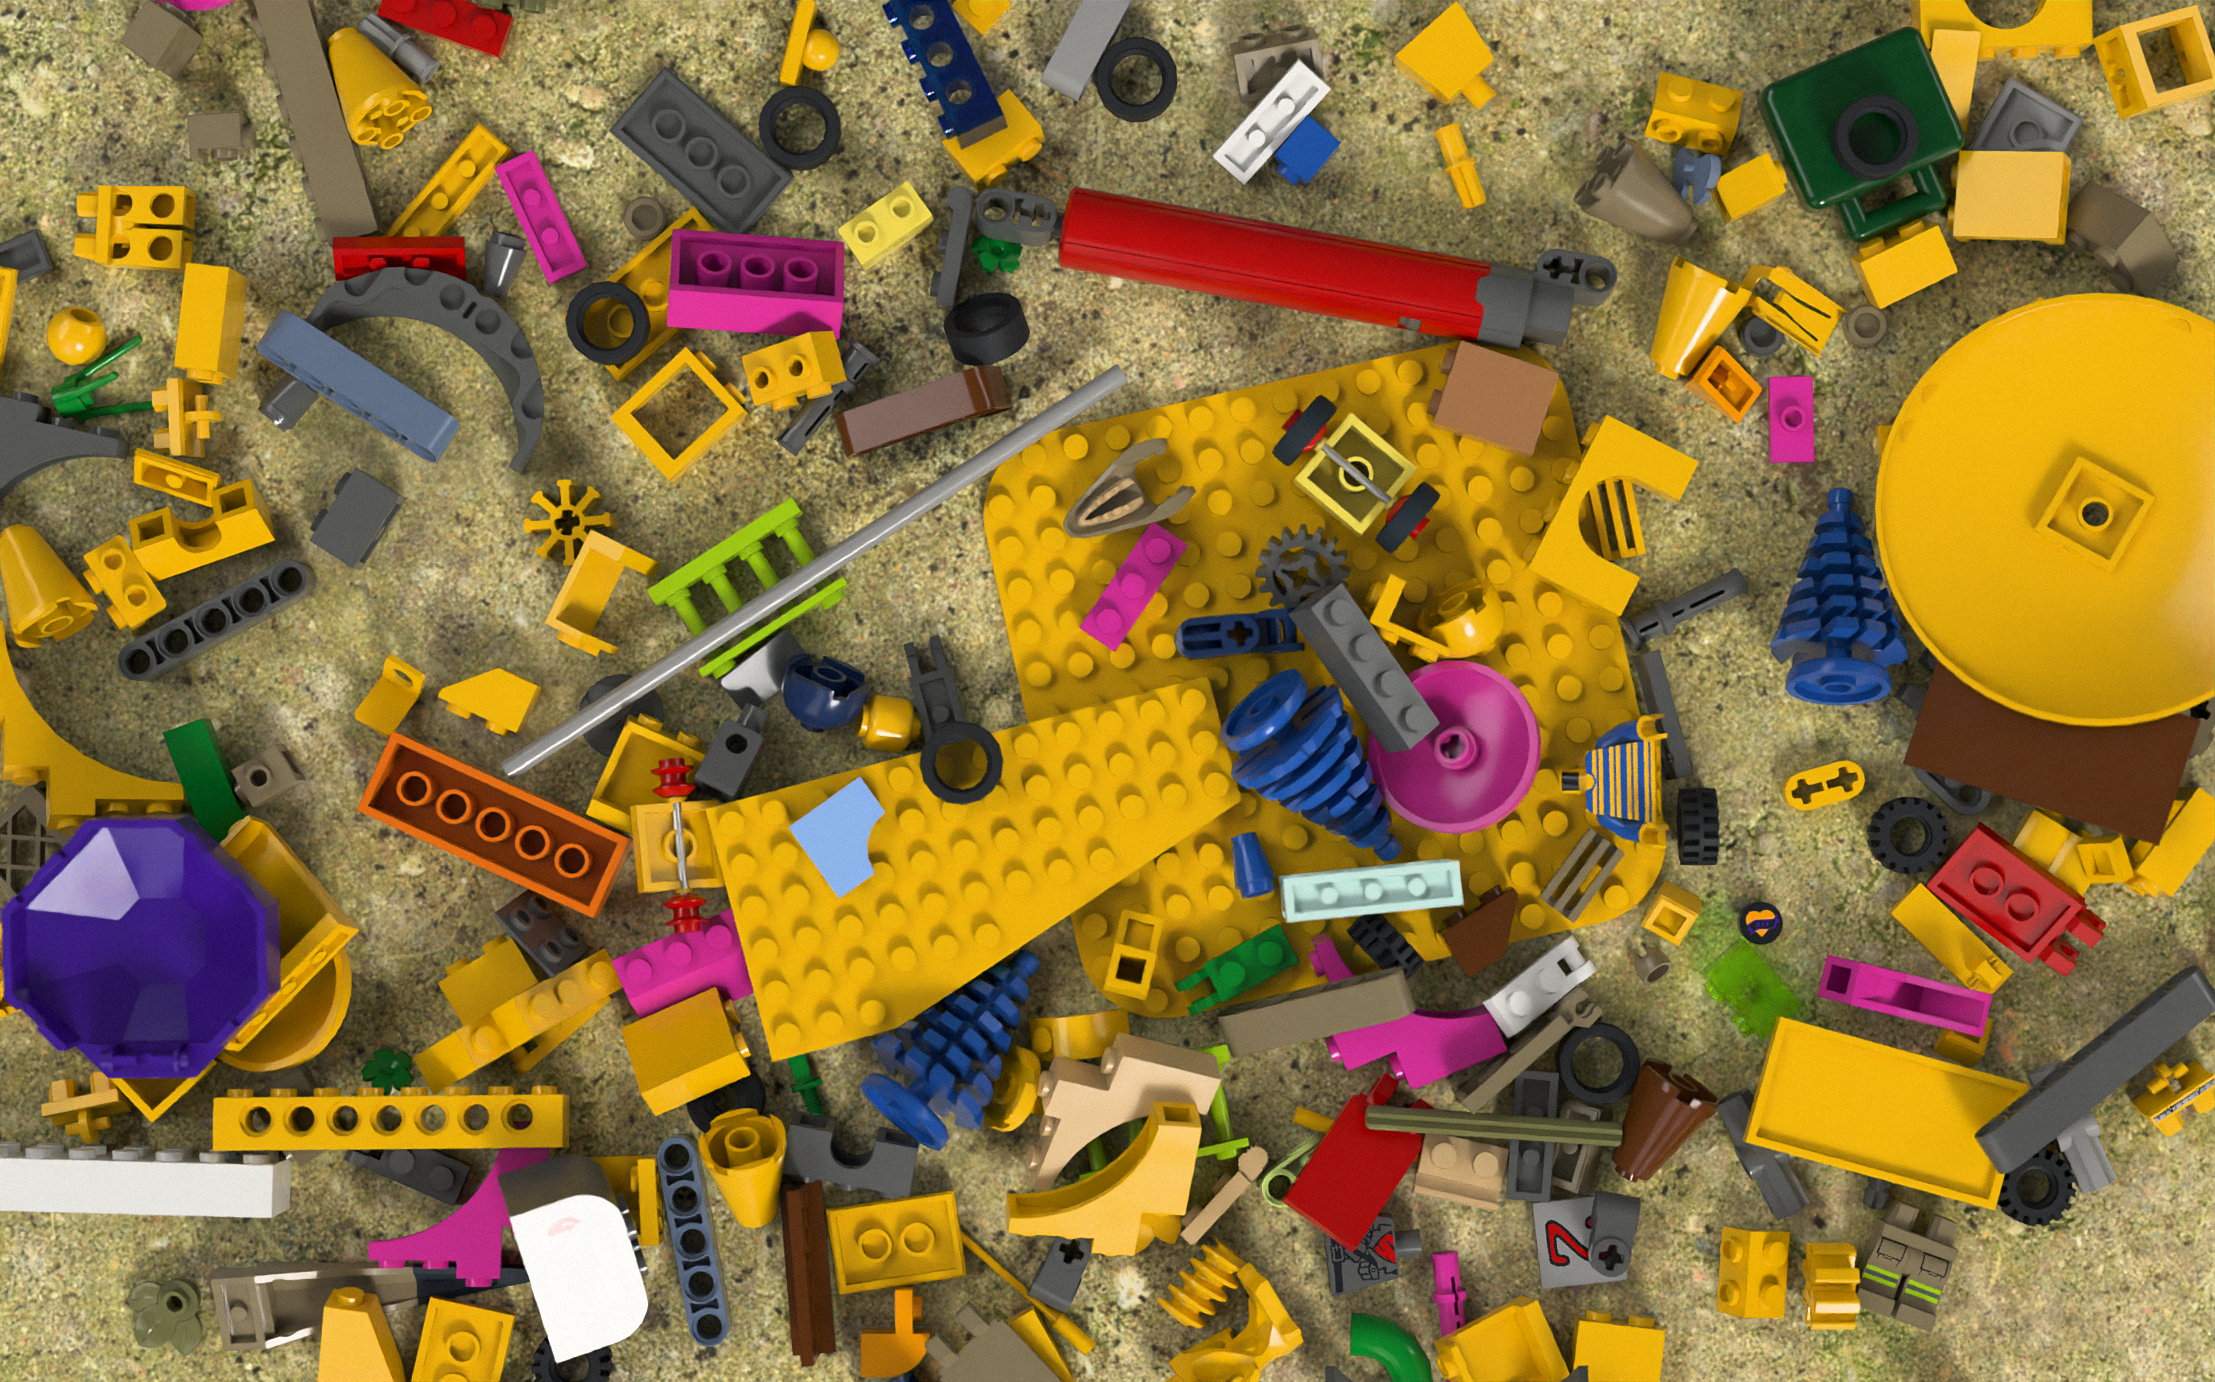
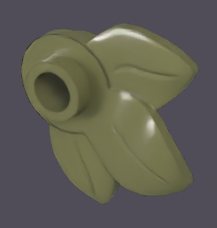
M181 1278L171 1279L165 1284L145 1281L138 1284L127 1297L128 1303L134 1309L141 1312L134 1326L135 1339L140 1346L154 1348L165 1344L169 1340L183 1356H187L194 1351L203 1333V1325L197 1315L201 1304V1294L194 1282ZM172 1296L179 1297L183 1306L178 1305Z

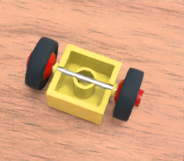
M1319 395L1304 412L1297 408L1281 427L1286 433L1273 448L1272 454L1284 465L1289 466L1293 464L1300 454L1310 452L1316 445L1314 449L1316 452L1315 456L1294 479L1293 483L1358 538L1383 509L1386 512L1391 509L1386 515L1385 526L1376 535L1375 541L1386 551L1392 553L1408 536L1415 540L1431 521L1426 515L1441 495L1431 485L1423 482L1412 494L1402 496L1396 502L1398 498L1395 495L1418 468L1352 413L1348 415L1329 439L1326 437L1321 439L1326 433L1327 422L1336 413L1337 407L1328 398Z

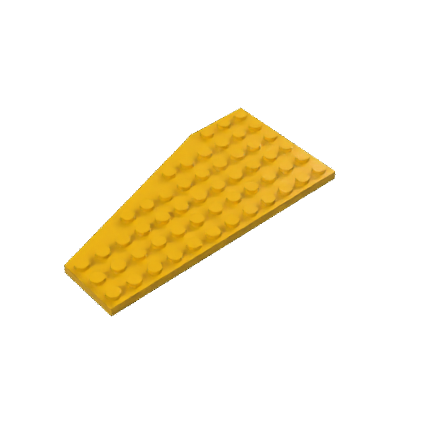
M1204 676L991 733L999 743L1004 760L1002 776L992 792L980 801L969 804L947 803L933 795L923 781L920 770L921 752L707 808V817L772 1062L896 1029L1242 801L1237 782L1232 779V763L1228 748L1219 738L1222 726L1209 677ZM967 739L941 746L936 756L935 765L939 777L945 784L952 788L966 789L975 786L982 780L987 769V758L985 751L977 742ZM858 777H861L885 811L874 823L868 838V859L875 873L839 899L788 827Z

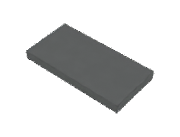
M665 66L609 130L612 135L726 233L749 234L795 181V178Z

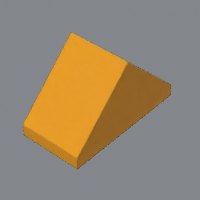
M1716 345L1706 353L1684 384V387L1738 424L1763 390L1739 363L1719 345Z

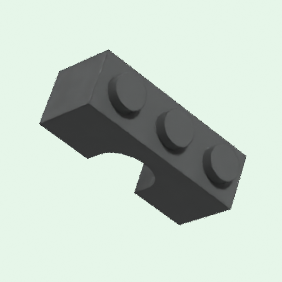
M795 1110L789 1126L783 1173L790 1174L793 1179L800 1182L810 1183L816 1180L832 1182L835 1187L842 1190L854 1191L859 1188L874 1190L877 1195L889 1199H897L901 1196L909 1197L919 1153V1142L901 1130L879 1127L874 1147L867 1153L853 1155L841 1149L836 1141L835 1129L837 1118L817 1116Z

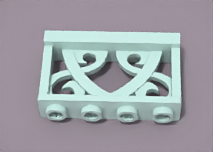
M1446 858L1281 875L1279 877L1282 915L1286 918L1287 923L1463 905L1459 860L1450 861Z

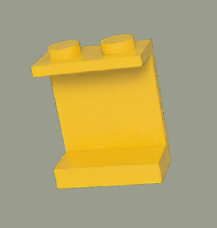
M591 529L545 623L559 630L556 636L557 639L577 649L580 648L594 656H598L600 650L616 655L618 647L592 635V632L624 567L628 566L654 578L661 563Z

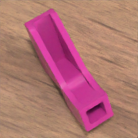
M1828 954L1817 994L1818 997L1980 1037H1983L1992 999L1991 994Z

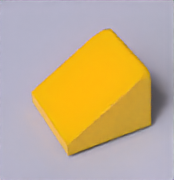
M1664 881L1642 920L1641 926L1679 946L1698 917L1702 900L1675 884Z
M1987 1017L1983 1037L1942 1027L1934 1047V1052L1968 1067H1973L1984 1056L1993 1019Z

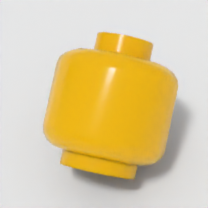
M876 694L868 699L856 717L855 735L856 737H861L862 743L867 749L901 753L906 750L910 740L917 741L921 722L919 715H914L913 705L908 699Z

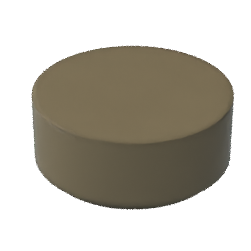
M642 196L635 198L627 205L623 220L626 229L633 237L642 241H651L665 231L668 216L665 208L659 201L652 197Z
M1870 304L1855 307L1846 315L1843 321L1845 338L1850 344L1858 348L1865 349L1877 345L1885 338L1888 331L1886 315L1881 309Z

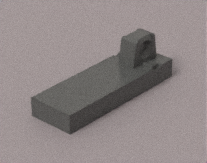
M1660 649L1633 656L1649 715L1663 713L1664 718L1657 719L1655 722V728L1659 734H1668L1667 738L1661 739L1662 776L1665 775L1666 780H1673L1693 775Z

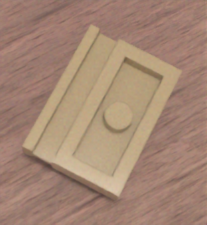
M1423 1133L1421 1141L1423 1147L1418 1155L1415 1170L1416 1176L1411 1193L1493 1212L1498 1211V1200L1502 1191L1509 1149L1449 1135Z

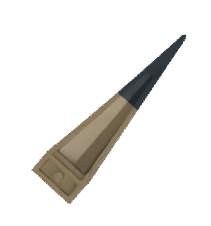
M258 1262L257 1267L213 1269L210 1278L223 1351L267 1349L322 1332L324 1306L333 1289L356 1287L363 1290L364 1293L377 1294L384 1314L427 1304L432 1295L453 1298L530 1282L525 1265L502 1264L501 1278L492 1279L491 1287L465 1286L466 1279L456 1278V1264H449L448 1269H424L422 1264L405 1263L404 1268H378V1263Z

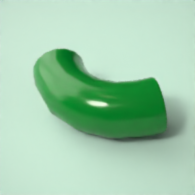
M1351 1313V1356H1364L1375 1359L1385 1367L1391 1382H1434L1431 1362L1415 1336L1393 1320L1366 1313Z

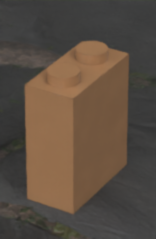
M1462 340L1457 344L1456 350L1448 348L1440 373L1447 375L1442 391L1434 389L1426 412L1433 415L1430 426L1525 458L1532 456L1559 373Z

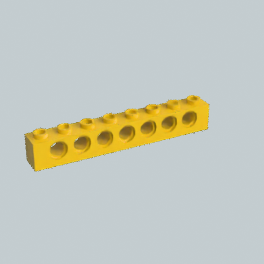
M514 1086L488 1087V1095H471V1087H444V1095L427 1096V1087H402L401 1096H384V1088H357V1096H340L341 1088H314V1097H297V1089H271L270 1097H254V1089H227V1098H213V1151L569 1148V1095L558 1094V1086H531V1095H514ZM525 1104L531 1109L533 1119L526 1129L520 1130L514 1125L512 1115L518 1106ZM438 1105L445 1112V1122L440 1129L434 1131L426 1123V1114L430 1108ZM478 1105L484 1106L489 1113V1121L481 1130L474 1129L469 1122L471 1110ZM351 1106L358 1114V1122L352 1130L345 1131L339 1123V1116L346 1107ZM391 1106L397 1107L402 1115L399 1127L393 1131L388 1130L382 1121L385 1110ZM264 1107L270 1113L271 1122L265 1131L259 1132L253 1125V1116L258 1109ZM308 1107L314 1114V1124L309 1130L303 1132L296 1124V1116L302 1108Z

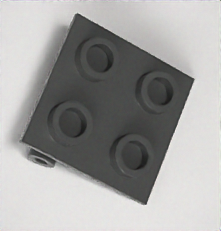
M530 889L492 915L552 979L560 972L573 966L577 959L591 949L583 941L580 932L575 927L567 924L555 912L551 902L545 896Z

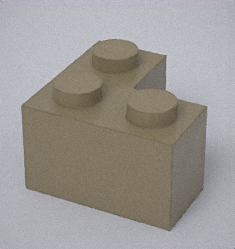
M2091 180L2068 203L2065 243L2078 253H2083L2086 250L2093 254L2094 258L2108 269L2110 273L2108 280L2119 291L2128 294L2131 290L2147 298L2180 262L2179 257L2151 211Z

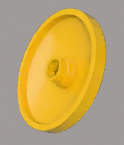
M345 945L240 1052L223 1049L216 1057L242 1070L257 1073H277L296 1068L319 1054L337 1033L349 1006L352 973Z

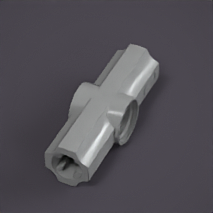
M2059 1059L2046 1063L2026 1074L2031 1087L2035 1086L2064 1063L2063 1060ZM2091 1110L2051 1141L2059 1153L2062 1152L2065 1161L2071 1167L2069 1171L2071 1174H2074L2075 1184L2083 1194L2105 1187L2117 1179L2099 1141L2100 1129Z

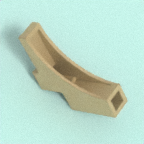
M1118 1032L1112 1048L1107 1047L1101 1060V1067L1054 1056L1049 1071L1044 1070L1039 1078L1037 1095L1042 1097L1044 1109L1039 1126L1040 1138L1037 1145L1032 1144L1029 1147L1025 1161V1169L1030 1171L1032 1189L1040 1191L1050 1190L1063 1167L1080 1149L1100 1134L1115 1126L1148 1116L1152 1110L1153 1101L1197 1104L1198 1113L1207 1115L1221 1082L1216 1056Z

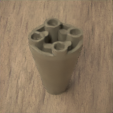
M1629 138L1623 139L1616 149L1608 145L1600 152L1593 164L1597 171L1590 181L1588 180L1581 185L1573 199L1581 207V210L1590 216L1666 245L1672 243L1676 247H1681L1689 240L1699 222L1692 215L1691 207L1643 147L1635 140Z

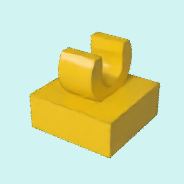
M2111 834L2086 837L2076 844L2089 884L2124 883L2134 876L2131 867L2134 858L2133 855H2127L2123 843L2127 840L2125 835Z

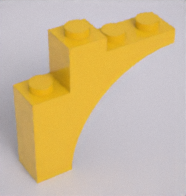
M604 948L560 972L553 979L544 980L513 997L496 1009L456 1030L413 1057L433 1095L443 1091L444 1087L454 1085L529 1040L623 988L612 960Z
M1153 1101L1152 1110L1139 1135L1117 1159L1090 1177L1058 1189L1025 1194L1007 1193L1005 1214L1008 1233H1018L1023 1236H1061L1066 1239L1089 1238L1091 1253H1101L1106 1256H1134L1142 1213H1152L1157 1216H1185L1202 1130L1197 1104Z

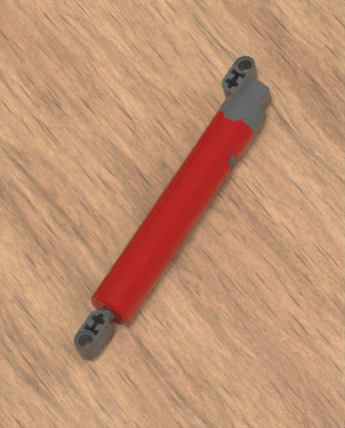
M1074 187L1070 191L1065 213L1057 212L1054 203L1043 196L1000 188H991L984 191L976 203V225L979 231L986 237L1029 246H1044L1054 238H1059L1058 262L1062 268L1395 329L1417 331L1418 333L1516 351L1519 349L1521 340L1561 347L1568 332L1573 304L1584 306H1599L1609 298L1617 281V270L1609 259L1562 249L1545 251L1539 257L1534 270L1081 187ZM992 207H998L1006 212V216L999 220H992L984 213ZM1015 211L1020 212L1019 224L1014 223ZM1035 216L1043 217L1040 226L1032 225ZM1548 269L1556 270L1555 275L1558 279L1550 278V271ZM1572 272L1577 273L1574 283H1570L1573 277ZM1596 275L1603 280L1605 287L1593 288L1587 283L1585 277Z

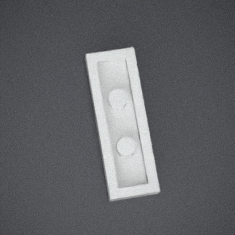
M1298 58L1216 149L1212 157L1245 185L1331 90V87Z

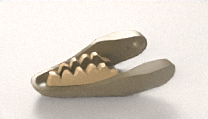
M1167 439L1145 440L1123 452L1069 510L1063 522L1066 533L1073 538H1089L1110 534L1166 519L1183 508L1196 493L1193 486H1180L1176 495L1173 497L1168 496L1167 500L1161 504H1155L1146 496L1136 476V466L1144 459L1148 460L1149 456L1153 454L1160 456L1165 453L1166 447L1169 445Z

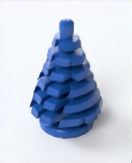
M1837 487L1828 492L1827 507L1829 512L1819 516L1814 529L1817 536L1811 538L1805 555H1808L1807 559L1802 562L1796 578H1802L1803 580L1794 584L1787 601L1788 606L1785 608L1777 627L1779 630L1773 635L1769 646L1772 647L1771 654L1781 665L1793 655L1792 668L1785 679V689L1787 692L1802 701L1820 705H1859L1877 701L1887 696L1891 690V676L1886 671V668L1890 664H1900L1908 657L1905 639L1898 632L1901 627L1896 613L1890 607L1892 601L1887 587L1880 590L1879 585L1882 583L1883 578L1880 568L1876 567V562L1873 559L1875 553L1872 548L1871 539L1862 536L1866 532L1863 520L1860 515L1851 512L1853 508V492L1844 487Z
M1289 669L1270 677L1253 689L1229 714L1220 731L1219 738L1230 750L1240 751L1238 756L1241 758L1233 763L1232 779L1248 789L1251 787L1255 788L1257 793L1271 801L1278 799V804L1296 814L1301 811V814H1303L1301 817L1321 826L1324 824L1325 830L1336 836H1346L1349 840L1348 842L1358 848L1365 849L1372 846L1373 851L1382 861L1387 862L1396 858L1402 849V845L1392 833L1387 832L1392 823L1386 807H1379L1382 801L1381 793L1377 784L1370 783L1373 776L1368 761L1362 759V746L1358 737L1352 734L1353 724L1348 712L1343 710L1344 703L1338 688L1334 685H1330L1328 688H1326V685H1322L1307 692L1308 684L1306 679L1296 669Z
M1028 950L1019 951L1011 961L1012 964L1009 968L996 965L988 970L985 974L993 986L976 978L962 987L964 993L969 998L963 994L959 997L955 993H951L940 1001L941 1007L946 1010L943 1015L935 1010V1006H931L917 1015L919 1022L909 1020L894 1030L896 1037L886 1034L871 1043V1049L877 1053V1058L893 1077L898 1072L904 1075V1086L885 1075L872 1073L860 1084L862 1092L884 1117L915 1141L937 1151L941 1150L948 1142L949 1134L947 1128L935 1113L945 1118L951 1111L955 1114V1125L971 1131L974 1128L977 1131L980 1130L985 1117L981 1106L985 1107L990 1103L994 1092L990 1081L999 1079L1003 1068L998 1054L994 1055L992 1052L997 1049L1005 1056L1008 1054L1012 1038L1003 1031V1026L1015 1031L1021 1019L1019 1009L1011 1000L1020 1005L1026 1004L1030 988L1025 981L1028 977H1032L1040 967L1038 958ZM919 1024L921 1025V1027L923 1028V1030H924L926 1033L922 1032V1031L919 1029Z

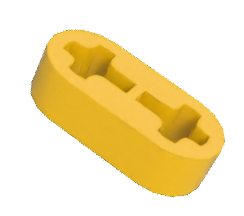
M1848 760L1835 761L1788 776L1781 789L1782 797L1785 803L1792 809L1799 811L1812 810L1858 795L1863 789L1865 777L1861 767L1855 762ZM1843 767L1845 773H1853L1854 781L1848 783L1849 790L1846 792L1842 786L1828 788L1826 783L1827 780L1839 776L1838 769ZM1802 779L1804 785L1818 783L1820 787L1819 791L1807 795L1808 802L1803 804L1801 798H1793L1792 790L1798 788L1797 781Z

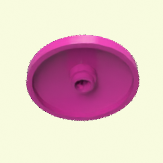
M1461 660L1442 661L1423 666L1407 675L1440 724L1411 749L1393 753H1386L1372 732L1369 731V766L1374 782L1377 784L1382 797L1403 818L1429 831L1444 834H1465L1494 825L1509 815L1522 802L1538 772L1541 757V735L1532 706L1520 689L1499 672L1478 663Z

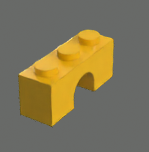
M251 478L211 491L213 514L205 520L198 522L180 520L174 515L169 506L128 520L133 552L153 583L275 541L270 510Z

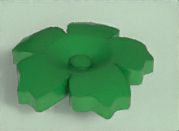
M983 234L972 241L971 251L980 254L978 261L981 263V270L992 273L997 266L1001 272H1009L1011 274L1018 270L1020 266L1018 259L1023 249L1021 244L991 239Z
M380 1048L373 1052L374 1060H368L366 1066L361 1070L363 1081H372V1088H384V1096L391 1094L393 1086L396 1090L401 1091L402 1087H411L412 1082H414V1076L409 1072L412 1070V1057L405 1051L395 1055L393 1049Z

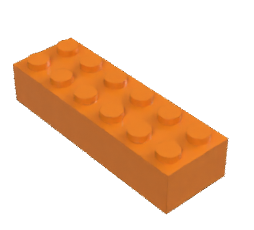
M392 731L357 808L359 812L592 918L601 915L633 845V837L399 731Z

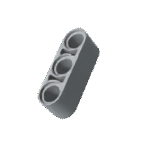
M1082 0L1048 62L1040 82L1079 102L1093 79L1102 56L1112 44L1134 0Z

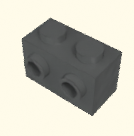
M355 468L352 474L346 472L339 480L334 489V494L337 495V498L330 509H322L314 519L310 528L314 534L309 541L353 569L362 570L407 498L365 471Z

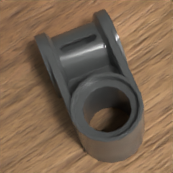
M1596 1191L1591 1213L1588 1260L1590 1265L1601 1275L1617 1277L1628 1269L1631 1261L1634 1235L1638 1227L1640 1197ZM1609 1245H1612L1613 1251L1617 1252L1620 1257L1618 1261L1613 1260L1610 1262L1609 1267H1606L1605 1262L1599 1259L1598 1255L1600 1251L1606 1252Z
M1055 1236L1045 1260L1041 1262L1027 1296L1067 1313L1080 1286L1084 1270L1090 1260L1091 1247L1089 1238L1075 1239L1080 1242L1079 1250L1083 1253L1075 1251L1071 1257L1065 1254L1066 1246L1064 1244H1070L1073 1239Z

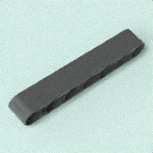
M2190 966L2175 974L1976 1132L1974 1135L1975 1140L1999 1174L2008 1173L2025 1163L2215 1011V990L2199 966Z

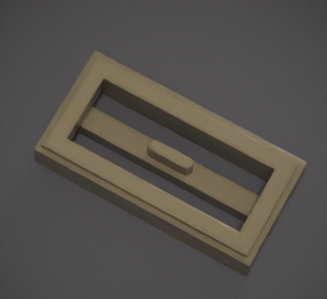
M1588 828L1538 897L1574 923L1625 853L1597 834L1596 831ZM1593 841L1598 846L1559 899L1556 900L1551 895L1589 843ZM1604 852H1608L1610 857L1571 910L1565 906Z

